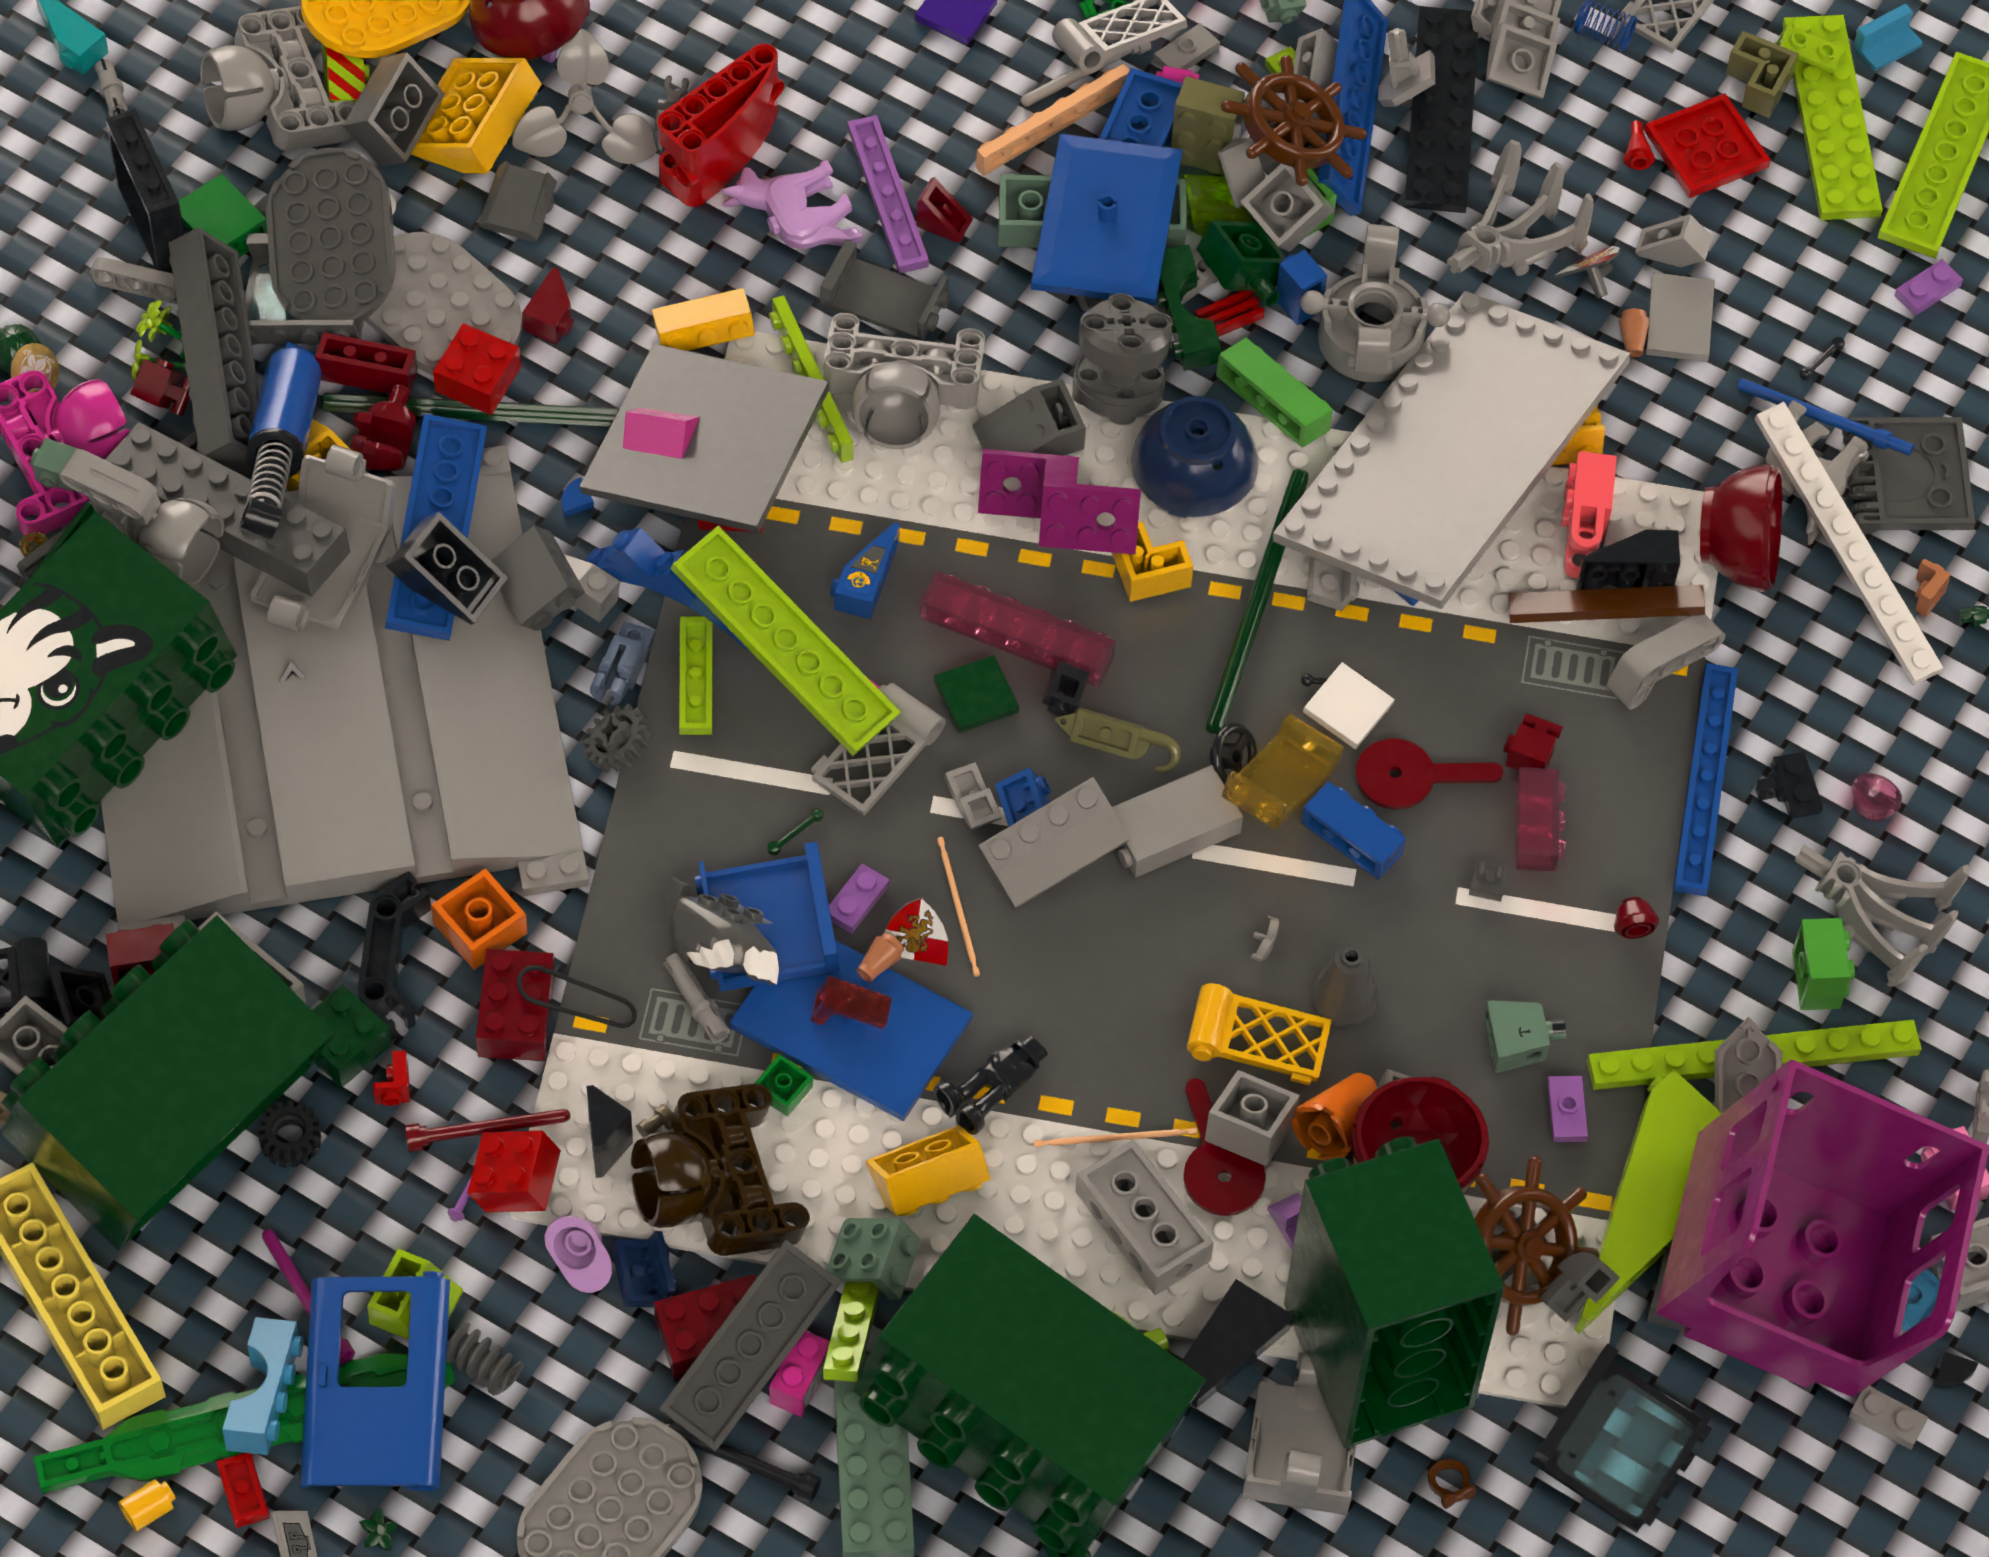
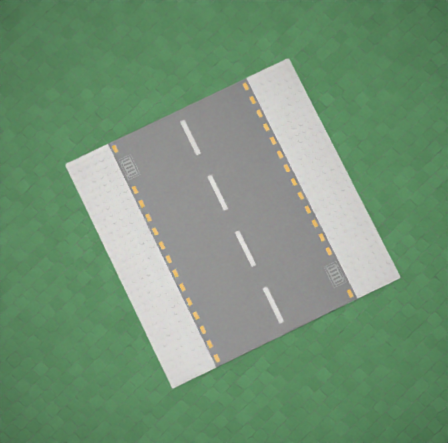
M755 332L754 336L732 340L728 343L725 355L726 360L794 374L791 363L793 359L790 354L786 355L781 346L780 337L782 336ZM805 340L823 377L824 356L827 344ZM981 370L975 406L970 409H957L953 406L940 405V415L932 433L925 440L921 439V442L917 445L905 449H889L869 441L865 437L864 432L861 433L858 430L852 417L853 394L831 393L853 440V460L841 463L837 453L830 451L826 440V435H828L825 427L820 428L815 418L765 519L763 532H724L866 677L880 687L882 685L887 686L890 683L896 684L945 718L944 729L931 745L923 748L863 817L812 780L814 773L811 772V768L823 755L829 758L841 743L750 650L746 651L730 635L713 623L712 735H679L680 616L702 615L686 605L664 596L636 706L650 721L651 726L648 729L652 732V736L645 739L649 747L641 748L639 752L642 757L640 759L633 757L631 759L632 766L628 767L625 763L621 766L568 974L571 978L629 1000L637 1011V1018L630 1027L618 1028L559 1011L533 1113L567 1109L571 1114V1118L564 1123L529 1128V1131L543 1130L561 1152L546 1211L509 1212L510 1218L549 1226L555 1219L563 1216L577 1217L592 1222L598 1227L602 1236L618 1239H648L654 1231H662L665 1243L669 1248L763 1265L768 1264L779 1248L728 1256H720L712 1252L707 1245V1238L701 1222L703 1214L701 1213L686 1224L673 1228H656L646 1223L642 1219L636 1205L632 1187V1176L636 1172L654 1169V1166L634 1169L631 1166V1156L634 1144L642 1138L636 1125L643 1119L648 1120L655 1115L654 1110L661 1104L666 1105L673 1113L679 1098L683 1094L754 1084L779 1055L730 1029L731 1033L727 1034L728 1037L719 1043H712L700 1022L694 1020L690 1005L663 966V962L666 961L667 957L674 953H679L670 937L665 914V891L671 878L678 877L679 881L691 884L690 896L699 897L697 896L694 876L700 875L698 862L703 861L705 872L774 861L806 855L804 844L817 841L829 905L862 863L890 880L888 889L853 934L832 923L835 940L866 955L875 937H881L885 933L886 926L893 915L906 903L923 896L937 911L945 925L949 942L947 966L901 958L889 969L973 1013L972 1021L904 1122L797 1065L813 1076V1088L788 1117L770 1105L763 1122L759 1126L750 1128L774 1205L797 1202L807 1208L810 1214L806 1230L801 1240L794 1246L825 1270L830 1261L842 1224L846 1219L901 1218L921 1239L919 1251L915 1256L908 1282L904 1288L907 1291H914L975 1213L1107 1309L1124 1317L1132 1327L1141 1333H1146L1160 1327L1168 1338L1194 1342L1235 1279L1286 1310L1284 1298L1292 1250L1268 1212L1267 1207L1295 1193L1302 1195L1304 1182L1306 1179H1309V1172L1315 1166L1324 1162V1160L1318 1158L1321 1153L1313 1148L1308 1151L1301 1145L1293 1129H1291L1269 1164L1264 1166L1266 1182L1263 1194L1258 1202L1247 1211L1231 1216L1215 1215L1204 1211L1190 1199L1185 1190L1183 1173L1186 1161L1190 1154L1202 1145L1198 1129L1195 1135L1181 1134L1180 1136L1134 1139L1214 1242L1210 1262L1157 1295L1152 1293L1075 1192L1077 1173L1131 1140L1034 1147V1140L1048 1141L1059 1138L1197 1128L1185 1093L1186 1083L1193 1078L1202 1080L1206 1085L1213 1107L1238 1070L1300 1095L1298 1106L1353 1073L1369 1075L1374 1079L1377 1087L1379 1079L1387 1069L1410 1077L1431 1078V1076L1450 1081L1451 1085L1457 1087L1472 1099L1482 1112L1488 1127L1489 1151L1485 1164L1479 1174H1487L1498 1192L1513 1186H1525L1528 1160L1532 1156H1538L1542 1161L1539 1181L1540 1189L1552 1193L1561 1201L1577 1187H1583L1587 1191V1197L1570 1213L1577 1230L1578 1246L1595 1248L1599 1251L1642 1112L1646 1085L1593 1090L1586 1059L1588 1054L1651 1047L1706 656L1655 682L1647 698L1638 707L1630 710L1607 688V683L1620 658L1634 645L1691 616L1510 623L1508 593L1576 590L1578 579L1568 576L1564 571L1567 527L1561 526L1562 513L1566 501L1564 500L1566 481H1568L1569 469L1550 466L1442 609L1422 601L1411 606L1392 589L1357 576L1360 588L1356 599L1350 601L1342 611L1307 600L1310 556L1285 547L1225 724L1226 726L1231 723H1238L1245 726L1253 735L1257 746V766L1251 780L1241 788L1232 789L1226 787L1243 816L1241 833L1136 878L1129 867L1125 868L1122 865L1118 856L1119 849L1116 848L1023 905L1015 908L978 846L1009 827L995 784L1030 767L1038 776L1043 775L1046 778L1051 789V793L1048 794L1051 802L1094 777L1113 807L1211 766L1210 751L1216 735L1206 731V723L1292 471L1300 469L1301 471L1308 472L1309 477L1305 493L1352 432L1330 429L1326 434L1301 448L1267 418L1235 413L1246 424L1256 447L1258 469L1253 488L1238 504L1224 512L1211 516L1187 518L1168 514V511L1149 500L1141 491L1138 522L1143 521L1152 547L1184 540L1193 564L1192 585L1189 588L1130 602L1111 552L1040 547L1038 545L1041 519L978 513L983 449L972 427L973 424L1029 389L1052 381ZM1066 384V387L1072 397L1073 385ZM1162 400L1155 410L1136 418L1133 423L1118 425L1109 418L1097 415L1074 401L1086 427L1084 450L1064 456L1079 457L1077 484L1139 489L1131 466V456L1135 440L1145 422L1155 412L1173 402ZM870 410L869 413L867 414V417H866V420H865V424H866V421H867V419H868V417H869V415H870V413H871V410ZM1221 464L1213 466V469L1216 471L1223 468ZM1009 477L1003 482L1008 490L1014 491L1021 487V482L1015 477ZM1615 477L1612 511L1605 542L1600 544L1599 549L1646 529L1678 530L1680 566L1675 586L1703 585L1705 615L1711 620L1718 571L1712 564L1702 563L1700 557V522L1704 492ZM1104 512L1098 515L1097 521L1103 526H1109L1115 522V518L1112 514ZM684 517L676 551L683 549L689 551L712 530H699L697 519ZM893 523L900 524L899 544L872 619L834 610V597L830 596L834 578H840L844 566ZM1576 554L1572 562L1576 566L1581 567L1582 558L1585 555ZM995 655L1020 706L1019 713L958 733L934 683V675ZM1061 660L1090 673L1079 705L1074 712H1077L1079 708H1084L1141 725L1143 728L1172 737L1178 743L1181 751L1180 762L1177 767L1166 773L1156 772L1154 770L1155 766L1166 765L1170 761L1171 754L1166 748L1154 744L1150 745L1148 751L1142 757L1129 759L1070 741L1071 737L1054 720L1057 716L1048 711V705L1042 703L1051 673L1058 662ZM1343 662L1395 700L1390 709L1355 750L1303 713L1306 704L1323 685L1312 684L1308 687L1304 686L1301 683V677L1304 674H1310L1316 678H1329ZM1526 713L1563 726L1560 738L1556 740L1554 754L1543 779L1505 766L1508 753L1503 752L1504 745L1510 733L1516 734ZM887 728L881 731L878 735L887 734ZM1232 733L1226 738L1224 743H1236L1240 735ZM1397 738L1410 741L1421 747L1428 754L1432 763L1494 762L1502 766L1503 776L1496 783H1435L1429 795L1422 802L1410 808L1396 810L1378 806L1363 795L1356 781V765L1362 752L1371 744L1383 739ZM907 740L892 741L893 754L907 753L914 746ZM888 742L869 744L870 757L890 755ZM865 746L854 756L848 750L846 751L847 760L867 758ZM1247 747L1243 751L1241 762L1243 771H1245L1248 760ZM891 762L871 765L873 778L885 777L892 771ZM976 762L986 788H990L1002 819L970 830L951 795L944 775L946 772ZM868 765L848 767L850 781L869 778ZM845 768L831 769L824 778L832 783L846 781ZM1224 769L1230 778L1235 779L1232 769ZM1397 770L1389 772L1393 778L1401 776V773ZM1328 781L1336 787L1345 789L1352 799L1362 806L1371 808L1378 818L1388 825L1397 827L1403 836L1406 837L1403 855L1379 880L1301 824L1303 807ZM870 786L850 788L851 796L861 804L871 795ZM814 809L823 811L824 817L821 821L813 822L784 844L778 855L769 854L767 846L771 841H779L808 819ZM939 837L944 838L945 850L949 856L976 957V965L980 972L978 977H974L972 972V963L968 957L941 856V848L937 841ZM1476 860L1508 867L1501 902L1469 895ZM1630 897H1640L1651 905L1659 917V924L1653 933L1642 938L1627 939L1615 932L1616 912L1623 900ZM1269 915L1279 919L1278 934L1268 957L1259 962L1251 959V955L1257 953L1262 941L1253 938L1255 931L1267 935L1270 924L1268 922ZM1353 944L1361 947L1367 953L1379 994L1377 1007L1373 1015L1363 1024H1345V1027H1337L1331 1024L1318 1082L1311 1081L1310 1086L1290 1081L1291 1075L1222 1057L1212 1058L1209 1061H1200L1195 1059L1187 1050L1188 1038L1202 985L1209 983L1220 984L1230 989L1236 995L1319 1016L1313 1007L1312 986L1336 951L1344 945ZM687 962L707 996L718 1005L717 1011L729 1027L730 1020L754 986L720 992L718 979L711 980L708 968ZM568 981L566 982L561 1007L619 1023L630 1021L632 1012L626 1004ZM1487 1001L1540 1003L1543 1006L1545 1021L1564 1020L1566 1039L1550 1041L1547 1059L1542 1062L1495 1073L1484 1021ZM1238 1006L1236 1014L1244 1025L1257 1019L1251 1009ZM1275 1016L1268 1020L1276 1033L1290 1027L1285 1019ZM1235 1024L1232 1031L1238 1029ZM1262 1024L1248 1030L1257 1044L1270 1037ZM1307 1025L1301 1028V1031L1308 1041L1311 1042L1321 1036L1322 1028ZM1294 1032L1281 1039L1289 1052L1303 1046ZM1242 1034L1230 1040L1228 1048L1243 1052L1250 1048ZM1029 1036L1035 1038L1048 1053L1039 1062V1069L1006 1102L1002 1099L985 1116V1126L976 1135H972L980 1142L991 1180L981 1183L982 1186L977 1190L971 1192L961 1191L950 1195V1199L943 1203H930L919 1207V1210L912 1215L895 1216L885 1206L869 1173L865 1160L957 1126L956 1115L950 1118L938 1104L933 1093L934 1087L943 1081H948L957 1087L974 1075L977 1069L987 1063L992 1053L1000 1050L1002 1047L1011 1046L1016 1041L1022 1043ZM1275 1043L1261 1049L1268 1059L1277 1060L1283 1056ZM1307 1051L1294 1058L1300 1067L1313 1070L1315 1062ZM1548 1076H1582L1588 1132L1587 1142L1552 1141L1547 1088ZM594 1085L630 1110L632 1115L633 1144L601 1178H596L586 1089V1086ZM987 1087L982 1088L966 1104H973L990 1089ZM1399 1122L1390 1124L1392 1130L1401 1126ZM665 1126L657 1130V1132L669 1131ZM1350 1151L1345 1158L1348 1159L1350 1165H1353L1355 1162ZM735 1167V1168H737V1169L740 1170V1171H744L743 1169H741V1168H739V1167ZM1227 1173L1218 1175L1219 1180L1223 1182L1231 1179ZM1476 1180L1463 1192L1474 1219L1480 1208L1487 1201ZM1520 1202L1512 1207L1522 1208L1523 1202ZM1536 1205L1534 1220L1538 1224L1547 1214ZM786 1222L791 1226H795L793 1223ZM754 1227L756 1230L763 1231L758 1227ZM1554 1228L1545 1235L1547 1242L1556 1243ZM722 1232L724 1235L731 1236L726 1232ZM1542 1255L1540 1259L1548 1271L1553 1257ZM1529 1266L1525 1288L1531 1287L1538 1282ZM1511 1274L1504 1281V1283L1510 1288L1512 1285L1513 1274ZM1501 1301L1478 1393L1565 1409L1606 1344H1609L1615 1301L1580 1334L1574 1328L1581 1307L1565 1322L1544 1302L1535 1305H1523L1520 1330L1515 1336H1511L1506 1332L1509 1303ZM1292 1326L1284 1336L1262 1354L1297 1361L1299 1352L1302 1353L1304 1351Z

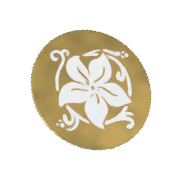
M30 343L21 347L12 360L11 377H16L31 370L40 371L47 377L54 391L59 379V366L53 352L48 347L39 343ZM34 388L29 390L28 392L35 393L40 391L41 389Z

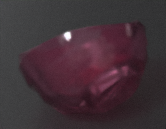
M1864 773L1854 780L1851 787V803L1864 819L1874 822L1884 821L1900 809L1902 801L1901 792L1889 779L1874 773Z

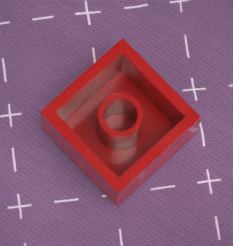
M463 323L433 370L435 392L492 415L521 368L519 346Z
M543 1130L483 1132L467 1194L485 1213L546 1211L561 1150Z

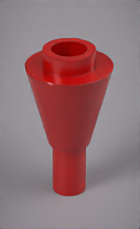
M1636 120L1630 124L1631 137L1625 153L1624 163L1630 169L1644 170L1654 163L1655 156L1643 135L1642 122Z

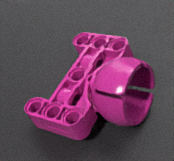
M27 371L0 383V403L4 401L12 402L6 406L0 405V433L34 495L19 502L16 507L19 531L27 538L43 536L71 523L83 505L90 501L89 497L74 490L71 492L59 487L48 488L35 480L33 467L30 466L32 456L27 454L33 452L35 448L40 449L44 438L85 450L105 460L130 432L128 428L119 431L118 428L125 425L126 418L113 392L102 379H94L77 385L69 391L61 403L58 402L57 396L47 377L40 371ZM34 388L41 389L40 391L35 393L28 392L29 390ZM29 415H31V416L33 417V419H34V421H35V423H36V426L34 425V423H33V421H32V419H31V417H30ZM61 502L68 504L65 507L61 508L55 506L56 504ZM32 515L38 517L32 521L25 520V518Z

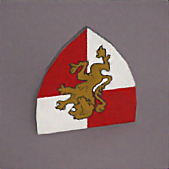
M1611 246L1569 265L1555 274L1554 277L1558 278L1586 270L1596 298L1608 295L1603 278L1612 272L1613 266L1610 261L1620 254V248Z
M923 896L906 903L893 915L885 929V933L894 936L904 947L901 958L947 966L949 953L948 934L937 911Z

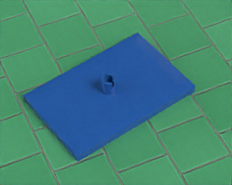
M1060 134L1031 280V290L1107 300L1113 294L1124 293L1132 296L1135 300L1155 306L1183 149Z
M836 940L840 971L779 981L777 985L761 984L753 987L730 1020V1029L782 1055L795 1064L903 1122L973 1019L972 1012L889 968L878 975L871 983L865 981L856 971L865 955Z

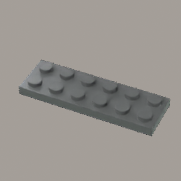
M785 1240L658 1410L713 1452H716L842 1282L789 1241Z

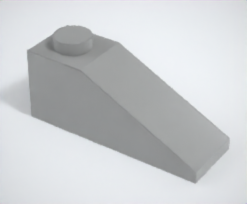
M564 554L585 591L577 599L574 606L600 622L618 601L620 581L592 563Z

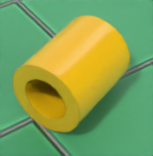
M154 1479L118 1501V1505L135 1532H138L173 1510L171 1502L176 1498L165 1481L160 1484Z

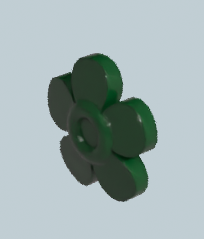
M1985 606L1965 607L1959 610V620L1964 623L1973 621L1974 627H1979L1980 624L1986 623L1987 619H1989V609Z

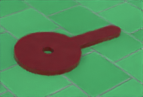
M1397 738L1383 739L1371 744L1362 752L1356 765V781L1363 795L1378 806L1396 810L1410 808L1422 802L1429 795L1435 783H1496L1503 776L1502 766L1494 762L1432 763L1428 754L1421 747L1410 741ZM1397 770L1401 773V776L1393 778L1389 772Z
M1197 1078L1190 1079L1186 1083L1185 1093L1202 1145L1197 1147L1186 1161L1183 1173L1185 1190L1190 1199L1204 1211L1221 1216L1240 1214L1253 1207L1263 1194L1266 1182L1264 1165L1205 1141L1208 1115L1212 1104L1205 1083ZM1227 1173L1231 1179L1223 1182L1219 1180L1218 1175Z

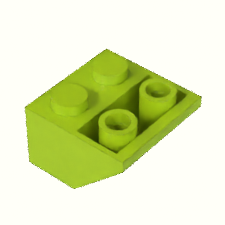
M398 1248L383 1277L423 1276V1272L427 1271L443 1272L430 1261ZM444 1274V1278L450 1280L449 1320L463 1293V1289ZM374 1292L367 1305L370 1324L409 1340L411 1294L409 1292Z

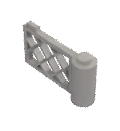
M1136 0L1079 23L1071 18L1063 19L1054 27L1052 38L1084 73H1094L1104 65L1106 58L1187 28L1188 25L1187 19L1168 0ZM1157 4L1160 6L1159 10L1146 9ZM1125 16L1133 17L1132 20L1120 19ZM1141 18H1152L1153 21H1152V22L1140 21V19H1141ZM1161 19L1174 20L1169 23H1160ZM1097 27H1106L1105 30H1094ZM1114 28H1121V29H1126V31H1125V32H1117V31H1113V29H1114ZM1134 30H1144V31H1146V32H1143V33H1140V34H1139V33H1133ZM1107 40L1120 41L1109 46L1106 44Z
M1637 0L1636 3L1630 1L1622 12H1625L1626 17L1629 14L1636 16L1637 14L1650 13L1652 23L1640 24L1637 22L1634 32L1666 51L1673 53L1714 0H1668L1666 3L1652 4V0ZM1692 7L1693 15L1691 17L1678 19L1676 9ZM1671 10L1673 20L1657 22L1655 12ZM1624 13L1621 15V18H1623L1622 23L1624 21ZM1630 16L1626 19L1624 23L1625 27L1630 19ZM1675 27L1677 35L1672 41L1660 36L1659 29Z
M890 683L887 686L882 685L879 690L901 713L886 727L887 734L877 735L865 746L867 758L847 760V749L840 744L829 758L823 755L811 768V772L814 773L812 780L863 817L923 748L931 745L939 737L946 723L945 718L894 683ZM907 740L914 746L907 753L893 754L892 741ZM888 742L890 755L870 757L869 744ZM891 762L892 771L887 776L873 778L871 765ZM868 765V779L849 780L848 767ZM845 768L846 781L832 783L824 778L831 769ZM870 786L871 795L863 804L851 796L850 788Z

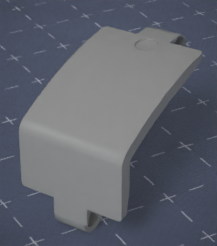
M333 445L327 454L326 460L311 455H305L302 459L297 504L344 527L351 552L312 597L262 571L250 593V601L269 607L267 614L268 623L296 632H301L309 620L339 629L357 601L389 535L392 526L395 483L393 481L365 473L366 460L363 459L362 453Z
M1299 1352L1296 1366L1297 1369H1300L1299 1377H1295L1294 1386L1260 1381L1258 1384L1242 1498L1347 1515L1352 1497L1350 1489L1356 1445L1344 1449L1317 1385L1313 1364L1306 1352Z

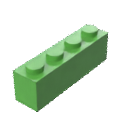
M1247 337L1219 354L1216 376L1301 448L1330 431L1333 409L1325 400H1321L1303 382L1297 380L1283 365L1274 361L1261 347L1256 346Z

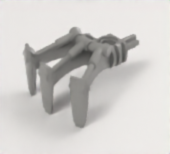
M1510 140L1500 155L1490 181L1489 189L1495 191L1491 203L1486 209L1482 221L1476 223L1461 235L1458 242V252L1447 260V264L1451 266L1450 271L1454 274L1457 272L1461 273L1473 265L1479 271L1484 272L1488 268L1500 264L1504 268L1511 266L1517 276H1522L1528 272L1529 265L1546 258L1548 254L1571 244L1578 255H1581L1583 249L1588 244L1587 236L1594 207L1592 196L1589 193L1585 195L1572 225L1547 236L1521 240L1527 234V229L1542 215L1553 222L1558 213L1565 174L1564 167L1555 162L1547 173L1535 204L1513 222L1494 228L1493 224L1497 217L1496 210L1503 194L1512 196L1520 167L1521 144L1520 142Z
M1804 845L1795 857V862L1821 878L1815 891L1823 893V896L1828 900H1834L1838 916L1842 918L1844 923L1843 929L1844 931H1849L1850 940L1853 939L1868 953L1872 952L1891 969L1887 972L1889 982L1886 985L1889 987L1896 986L1910 978L1923 957L1935 952L1940 942L1955 923L1958 911L1953 910L1933 925L1902 913L1882 899L1904 900L1905 897L1935 898V906L1938 907V912L1951 906L1952 900L1967 880L1969 874V866L1966 864L1954 872L1945 882H1914L1878 874L1866 868L1863 864L1858 865L1855 863V859L1852 857L1847 858L1841 851L1832 861H1829ZM1873 924L1891 931L1896 929L1922 939L1920 946L1904 956L1879 934Z

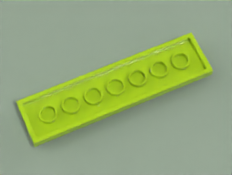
M1844 15L1785 17L1782 24L1783 30L1786 25H1789L1842 48L1838 66L1834 73L1797 59L1792 77L1820 220L1881 217L1883 208Z
M1959 52L1955 53L1882 223L1878 239L1936 259L1989 133L1988 62Z
M719 525L671 566L670 569L852 756L866 746L901 713Z

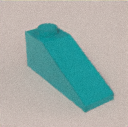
M36 0L38 11L59 54V58L69 69L74 68L84 75L109 53L104 32L58 0Z

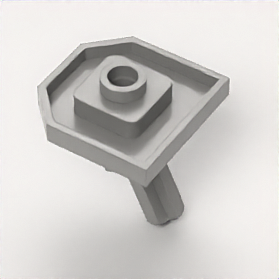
M1394 28V30L1388 32L1390 74L1378 86V100L1383 107H1396L1436 84L1435 56L1431 50H1428L1415 58L1411 51H1408L1405 30Z

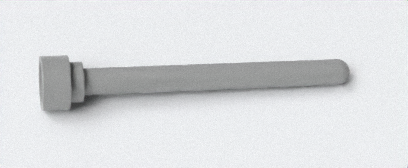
M1134 30L1133 33H1139V34H1140V33H1143V32H1145V31H1144V30ZM1151 42L1106 58L1101 68L1128 54L1141 55L1151 50ZM1077 67L1023 95L1021 103L1024 106H1030L1092 73H1084Z

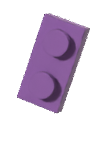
M1941 259L1898 287L1894 296L1916 316L1961 287L1963 279Z
M862 863L830 903L829 910L832 923L853 934L888 889L890 880Z

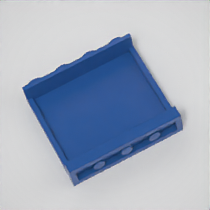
M817 841L804 844L806 855L711 872H705L703 861L698 862L700 875L694 876L697 896L700 894L720 897V894L732 895L740 900L739 904L743 907L758 909L764 913L763 918L773 922L754 925L777 952L779 966L777 982L840 971ZM709 969L711 980L718 979L720 992L767 984L766 981L758 982L752 980L745 972L727 973Z

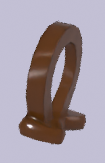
M1453 1459L1440 1460L1433 1464L1429 1470L1428 1483L1430 1489L1441 1497V1504L1445 1509L1451 1507L1455 1502L1475 1497V1485L1470 1484V1473L1463 1463ZM1446 1469L1458 1471L1463 1478L1461 1489L1451 1492L1440 1487L1435 1480L1437 1474Z

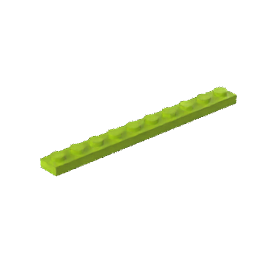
M1914 1020L1766 1035L1782 1051V1066L1790 1059L1808 1067L1917 1056L1922 1050ZM1725 1040L1588 1054L1586 1061L1593 1090L1651 1084L1659 1075L1665 1078L1672 1070H1675L1685 1080L1715 1077V1050Z

